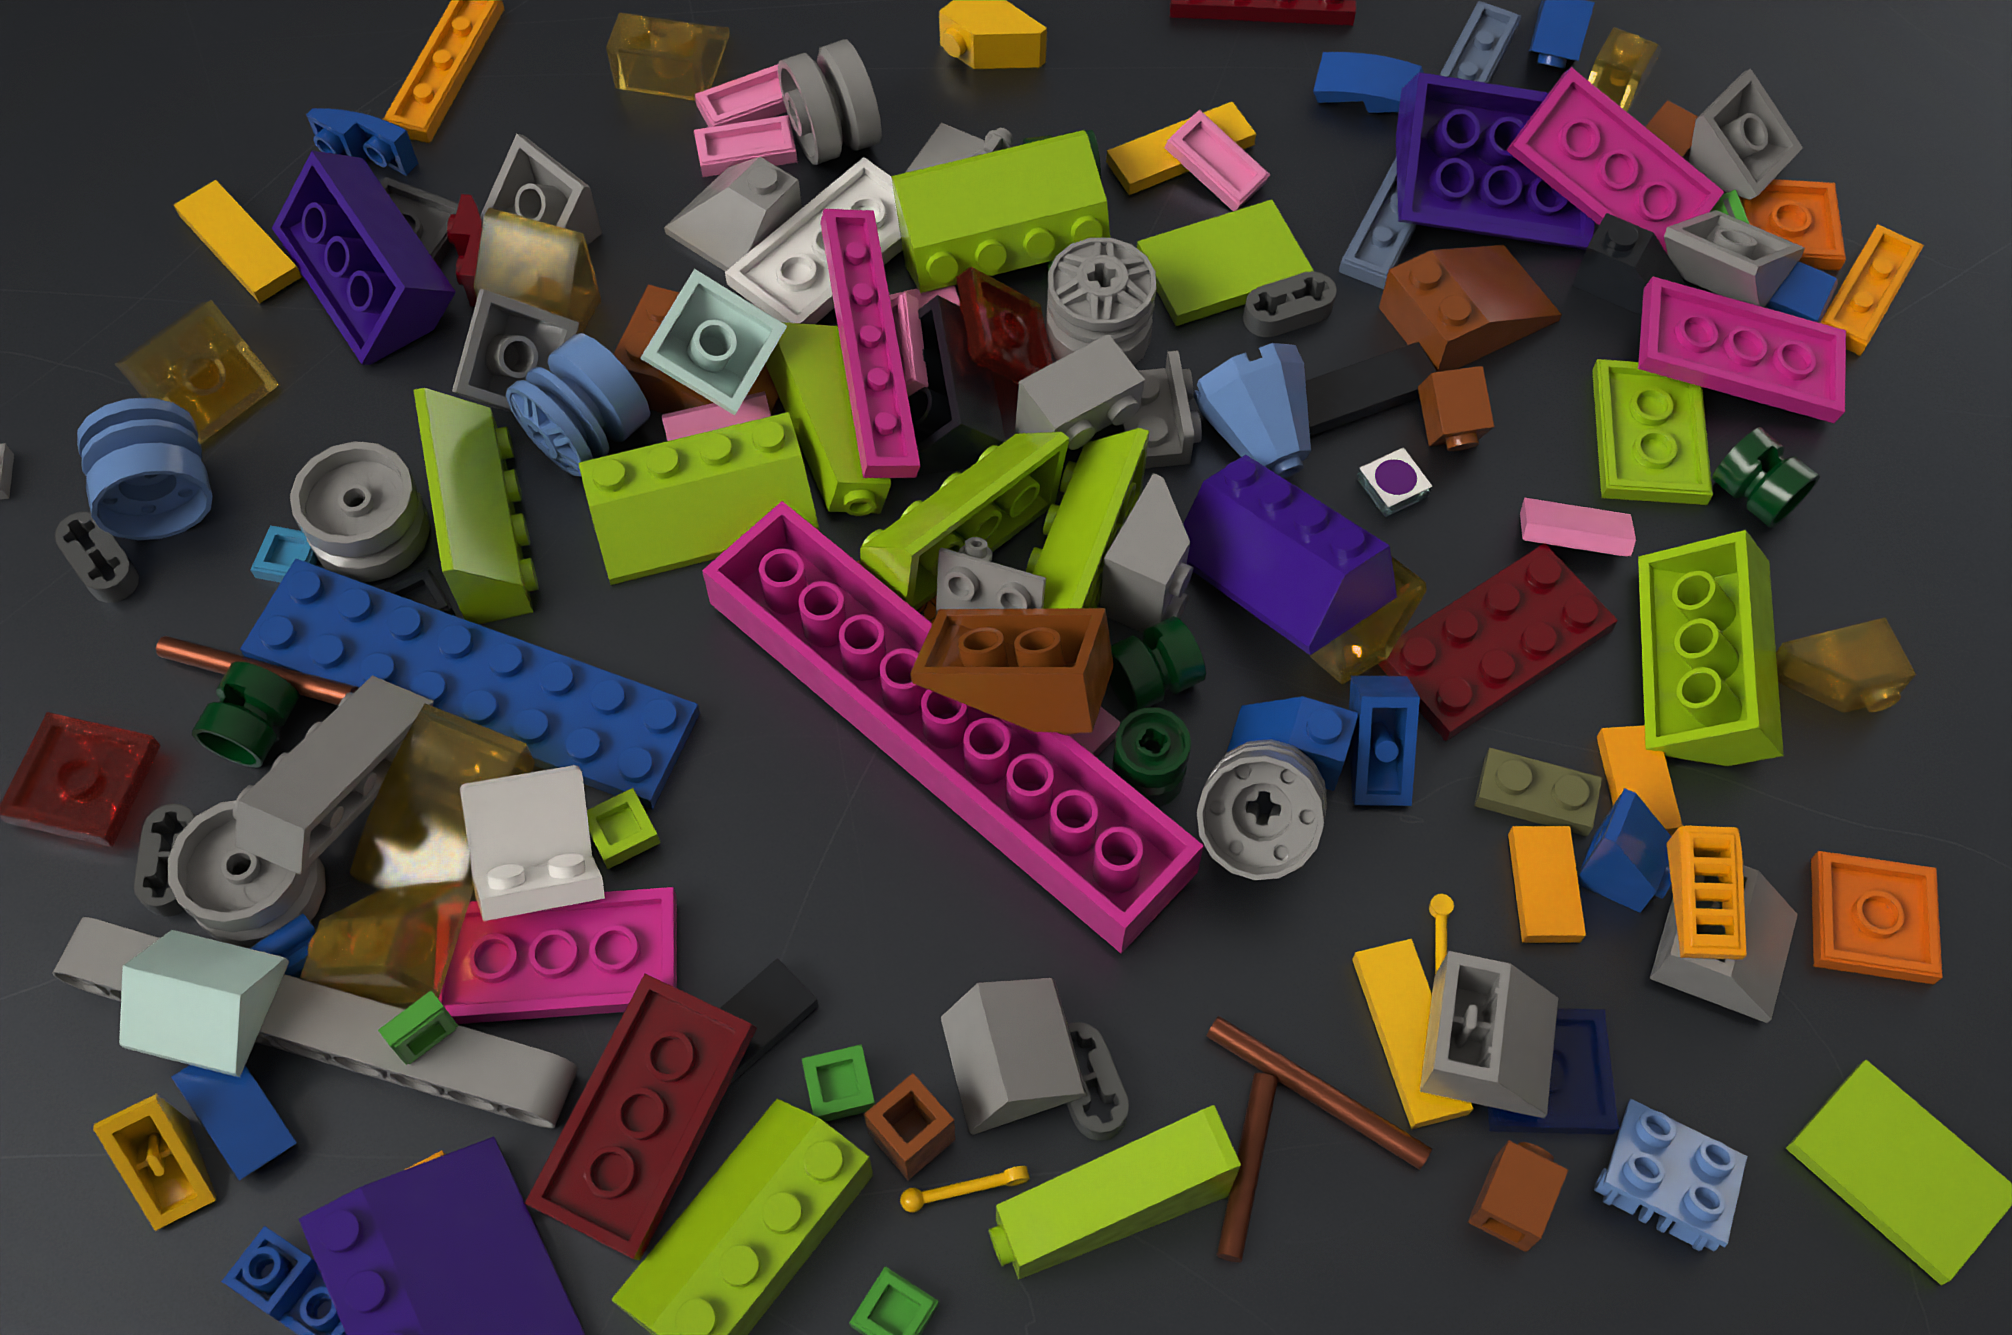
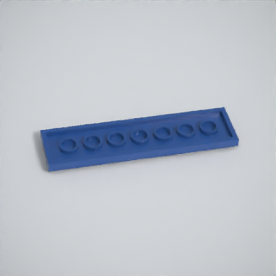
M296 558L240 648L244 657L353 685L358 688L373 675L434 701L430 718V727L544 770L576 765L582 772L583 784L615 796L633 788L642 806L652 810L700 715L697 703Z

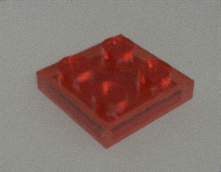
M971 266L956 277L961 300L960 309L964 315L969 341L968 350L972 361L981 367H986L1012 380L1018 385L1020 380L1053 363L1040 303Z
M47 712L0 804V818L5 823L113 847L161 745L152 735Z

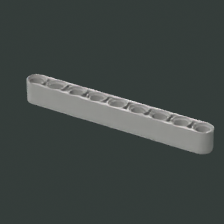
M82 917L52 974L73 987L121 1002L123 965L160 938L98 919ZM285 974L255 1041L543 1128H555L578 1071V1067L574 1063L559 1055L459 1025L454 1032L414 1062L406 1065L378 1031L379 1028L404 1011V1009Z

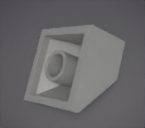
M762 157L730 166L664 227L665 234L723 271H727L802 209L799 180Z

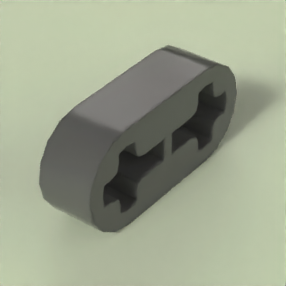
M1310 271L1260 286L1252 290L1247 296L1243 316L1245 327L1251 333L1267 338L1321 322L1332 313L1337 292L1335 282L1321 272ZM1310 293L1311 296L1304 297V294ZM1320 297H1321V300H1320V301H1315V299H1314V298H1320ZM1259 308H1265V310L1258 311ZM1276 312V314H1275V315H1272V316H1270V315L1268 314V313Z
M91 512L73 513L59 523L55 530L54 538L56 544L83 584L97 600L105 603H115L126 599L135 591L139 583V574L136 567L115 537L98 527L91 517ZM86 533L89 534V537L95 544V546L88 550L83 548L78 539ZM107 563L116 574V577L109 581L105 580V577L99 570L100 567Z
M166 804L153 810L146 818L142 828L134 877V893L139 901L157 916L169 917L185 911L178 903L170 887L166 889L164 897H160L154 891L157 887L165 886L167 882L168 857L180 832L175 833L172 848L164 839L163 834L172 833L175 829V824L178 823L185 828L195 817V814L182 804Z
M1081 1022L1069 1023L1068 1028L1072 1041L1077 1040L1081 1048L1091 1047L1093 1050L1088 1053L1087 1067L1090 1073L1082 1075L1087 1096L1066 1104L1073 1122L1080 1133L1089 1139L1098 1141L1111 1139L1118 1135L1125 1126L1129 1109L1127 1094L1106 1043L1099 1031L1089 1024ZM1096 1087L1099 1097L1104 1104L1114 1102L1116 1105L1111 1109L1109 1122L1102 1123L1097 1115L1086 1116L1085 1112L1090 1109L1091 1105L1089 1088Z

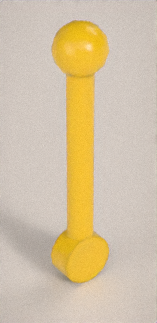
M1446 894L1435 895L1429 904V912L1435 918V974L1447 955V918L1454 909L1453 900Z
M1016 1166L1005 1170L1003 1173L920 1191L917 1188H908L901 1194L900 1204L905 1211L915 1213L926 1203L1003 1185H1020L1030 1180L1027 1166Z

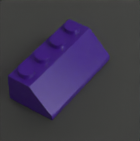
M311 151L272 229L360 363L371 365L433 331L456 291L363 158Z
M1247 455L1231 462L1225 468L1203 481L1183 523L1190 540L1187 564L1193 567V572L1309 655H1312L1397 598L1390 545Z

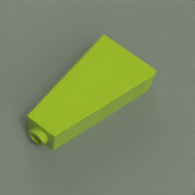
M782 322L787 327L765 364L783 407L790 414L796 437L828 512H847L854 516H863L870 513L880 514L891 486V478H863L838 326Z
M1212 1105L997 1204V1226L988 1229L990 1238L1001 1266L1012 1263L1020 1280L1228 1197L1241 1164L1215 1105Z

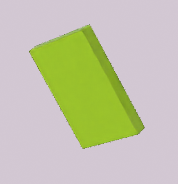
M1272 199L1137 241V249L1148 257L1156 272V290L1175 326L1244 305L1249 293L1260 286L1304 272L1314 271Z
M1597 359L1592 373L1601 498L1708 505L1713 496L1702 387L1638 369V362Z
M1867 1059L1852 1071L1786 1147L1792 1155L1941 1286L1953 1279L2012 1206V1183Z

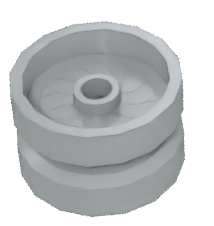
M847 39L820 47L817 63L807 53H801L778 62L779 84L790 123L803 152L812 164L817 165L840 157L843 142L852 151H858L880 143L882 137L881 119L871 81L855 47Z
M354 441L331 446L307 462L296 475L290 493L293 517L307 537V542L326 570L360 582L369 583L390 578L412 565L426 546L431 529L428 511L421 495L416 489V483L412 474L397 453L380 444Z
M236 800L219 803L198 814L180 832L168 857V884L178 903L189 915L196 919L197 923L210 936L220 942L251 948L302 913L309 921L315 917L326 891L325 868L318 857L300 875L235 847L237 819L233 817V808Z

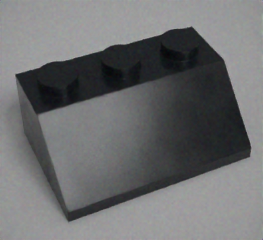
M937 295L918 310L924 344L922 351L923 360L926 362L928 387H923L908 397L920 461L917 476L968 469L977 463L982 453L990 446H1000L1006 441L982 317Z

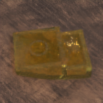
M425 703L402 742L377 794L357 847L350 871L352 877L431 911H434L435 904L465 902L474 888L460 787L465 783L530 773L536 763L527 744Z

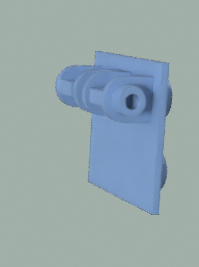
M1630 1098L1608 1169L1604 1168L1601 1171L1594 1191L1604 1195L1603 1203L1607 1205L1612 1204L1632 1215L1638 1206L1642 1205L1638 1218L1639 1221L1646 1224L1653 1213L1656 1212L1660 1214L1656 1226L1658 1231L1664 1233L1670 1226L1669 1234L1691 1244L1692 1248L1701 1251L1706 1247L1716 1251L1719 1245L1726 1247L1728 1244L1747 1156Z

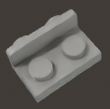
M1168 351L1166 368L1138 371L1145 379L1140 409L1130 420L1121 424L1122 432L1136 428L1149 430L1145 468L1190 464L1193 443L1201 442L1200 415L1198 411L1190 412L1188 400L1193 398L1191 371L1189 368L1182 369L1179 351Z

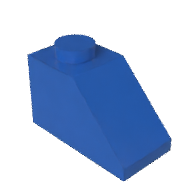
M1541 0L1529 50L1530 52L1539 53L1537 63L1565 69L1567 60H1579L1595 2L1586 0Z
M1351 676L1349 710L1358 713L1349 745L1354 805L1412 806L1420 697L1407 676Z
M1303 696L1242 705L1227 752L1248 741L1272 739L1293 745L1314 761L1325 781V788L1334 791L1346 759L1358 713Z
M1624 788L1594 834L1577 876L1580 886L1641 913L1653 896L1663 899L1671 885L1666 845L1671 835L1635 792Z

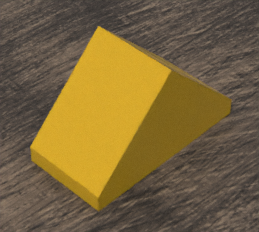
M158 1094L94 1124L93 1130L155 1231L216 1201L215 1190L188 1118Z

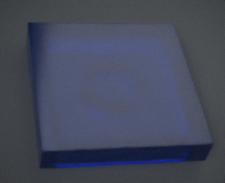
M1557 1008L1547 1115L1545 1118L1488 1106L1490 1131L1613 1135L1619 1129L1605 1009Z

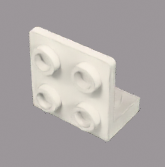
M573 765L465 783L460 787L474 892L483 921L605 899L602 875L592 856L583 776L578 766Z

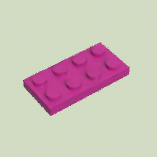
M1572 67L1561 76L1506 150L1598 225H1600L1606 213L1653 232L1666 253L1667 248L1664 235L1667 227L1710 212L1724 193L1715 183Z
M1654 276L1645 286L1643 291L1638 369L1835 423L1845 413L1846 330Z
M674 887L604 892L605 899L483 921L477 901L435 904L430 991L432 990L457 1024L625 1012L644 973L677 988V895Z

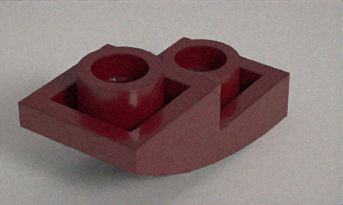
M461 194L456 214L449 216L447 236L449 243L455 244L459 256L456 263L457 282L459 285L464 286L470 306L475 307L480 289L494 292V261L492 250L472 195Z

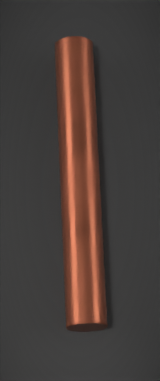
M1255 1073L1253 1076L1237 1154L1241 1167L1229 1193L1217 1252L1219 1258L1230 1262H1242L1278 1083L1276 1077L1265 1073Z

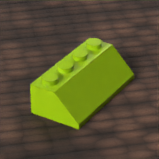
M1084 130L891 176L905 266L920 293L1053 261L1070 244L1088 238H1110L1107 199L1088 135Z
M428 388L413 390L442 572L464 619L479 625L533 613L530 591L539 590L532 559H523L521 546L530 545V537L524 514H515L513 502L521 501L522 493L515 469L507 470L506 459L514 457L513 445L507 426L497 427L490 407Z
M789 412L578 463L611 585L716 559L781 501L819 530L802 454Z
M1136 428L1087 442L1083 446L1077 463L1072 461L1067 463L1060 486V491L1065 494L1060 505L1051 504L1043 527V534L1048 535L1043 549L1034 547L1026 568V572L1046 578L1043 609L1098 608L1101 598L1104 557L1142 493L1149 430Z
M1063 432L1020 433L1013 435L1000 446H990L982 453L977 463L962 474L956 472L950 475L936 493L925 501L918 500L912 503L904 511L901 518L885 530L877 529L872 532L860 548V565L915 610H918L937 595L938 557L941 547L958 552L965 545L967 539L979 537L986 540L987 547L994 552L1049 510L1052 503L1055 504L1069 437Z
M1746 530L1638 556L1646 750L1662 751L1667 757L1722 766H1732L1784 756L1769 560Z
M777 1098L613 1296L612 1302L652 1335H748L873 1177L870 1157L822 1119Z

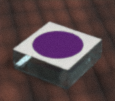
M1404 447L1360 467L1357 474L1358 481L1385 517L1429 497L1433 487Z

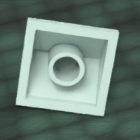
M694 269L640 359L735 415L787 325Z
M171 930L123 965L119 1045L133 1051L240 1077L289 961L285 957Z

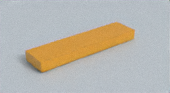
M502 0L450 1L383 120L407 130L410 139L431 143L504 11Z

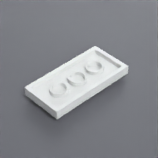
M863 157L725 271L727 285L753 305L780 322L816 324L835 308L820 223L823 210H874L882 258L885 265L903 250L891 176Z

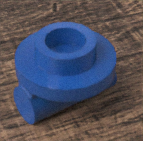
M302 913L249 949L285 957L289 964L284 974L299 978L316 965L317 956L320 954L323 944L318 935L315 934L316 930L311 922Z

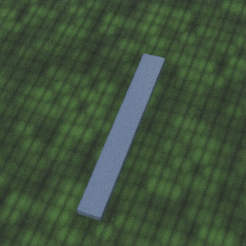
M1478 1L1440 75L1490 83L1519 27L1522 16ZM1396 158L1341 260L1339 273L1384 289L1389 269L1397 266L1417 227V224L1398 222Z

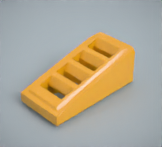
M1681 826L1677 828L1666 843L1681 958L1743 960L1746 956L1743 859L1739 829L1736 827ZM1695 875L1718 876V883L1695 882ZM1696 901L1721 902L1722 909L1696 908ZM1696 925L1725 926L1726 935L1697 934Z

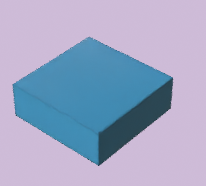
M270 525L251 567V572L255 578L281 583L295 558L315 566L318 558L302 531Z

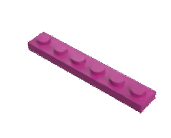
M824 209L820 223L863 478H916L920 468V461L874 210Z

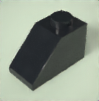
M1606 213L1585 251L1572 286L1642 316L1643 291L1653 276L1682 285L1686 284L1653 232Z

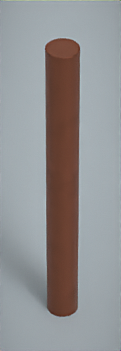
M169 636L161 637L156 645V653L159 657L225 674L233 662H248L263 667L285 679L302 696L339 705L347 693H354L358 689V687L305 674Z
M1218 1016L1209 1029L1206 1037L1262 1072L1276 1077L1278 1082L1421 1170L1432 1151V1148L1222 1017Z

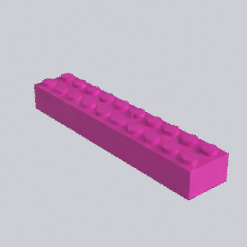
M783 501L702 570L712 606L1119 953L1122 954L1198 873L1204 845L1071 736L1062 735L1057 732H1033L913 684L910 672L932 623Z

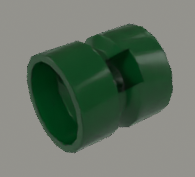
M1759 427L1746 435L1726 455L1713 473L1712 479L1735 499L1747 497L1746 508L1768 527L1772 528L1784 520L1806 498L1817 484L1820 476L1796 456L1785 459L1783 457L1784 446Z
M1175 616L1145 629L1143 640L1132 635L1111 645L1114 666L1109 682L1121 704L1130 713L1163 701L1166 689L1173 694H1177L1205 680L1206 668L1201 650L1188 627L1181 619Z
M236 661L231 663L216 689V695L220 702L207 704L192 730V736L206 749L224 759L246 767L257 768L262 766L276 741L277 735L272 728L285 725L299 700L300 694L295 687L277 674L248 662Z
M1159 707L1142 708L1130 713L1120 723L1116 733L1112 771L1157 808L1170 803L1180 793L1185 780L1191 740L1190 732L1184 721L1173 712Z

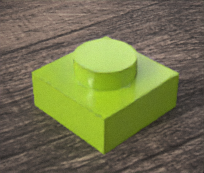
M633 788L587 810L590 836L607 869L661 843Z

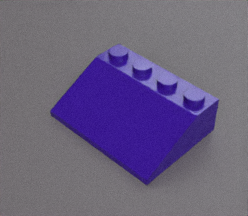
M1422 72L1413 77L1401 89L1396 130L1398 222L1586 250L1593 238L1595 222L1506 151L1549 93Z
M494 1136L361 1186L298 1219L346 1335H586Z

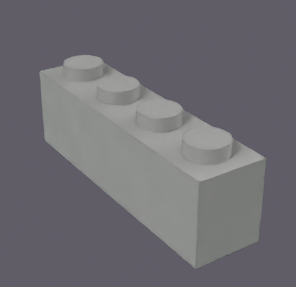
M373 675L354 693H347L332 714L323 722L313 724L303 741L290 753L281 754L274 762L271 770L254 786L249 785L245 787L239 794L233 808V817L237 819L235 847L301 875L428 745L431 725L430 718L434 701Z

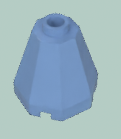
M1271 343L1259 347L1262 358L1249 361L1245 352L1231 357L1200 378L1197 383L1199 390L1194 391L1193 397L1202 416L1241 457L1247 455L1285 479L1304 468L1302 461L1307 459L1311 452L1303 360L1296 345Z

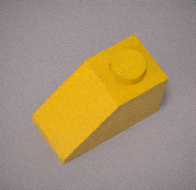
M952 0L939 11L940 46L950 56L959 58L973 69L1039 68L1046 63L1047 28L1007 0Z

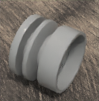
M1088 238L1070 244L1055 257L1048 271L1046 320L1047 344L1055 359L1060 360L1108 333L1133 365L1137 364L1144 357L1151 341L1152 313L1156 296V272L1145 254L1132 244L1114 238Z
M1272 739L1248 741L1227 752L1212 770L1203 788L1197 808L1199 836L1211 858L1230 873L1252 880L1277 879L1301 868L1317 849L1323 831L1327 810L1325 781L1313 760L1295 746ZM1260 791L1270 792L1271 802L1276 804L1273 805L1270 814L1260 813L1259 803L1252 802L1257 800Z

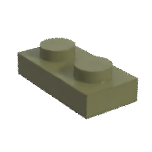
M1489 747L1484 758L1474 806L1545 826H1570L1571 833L1588 837L1594 826L1602 777Z

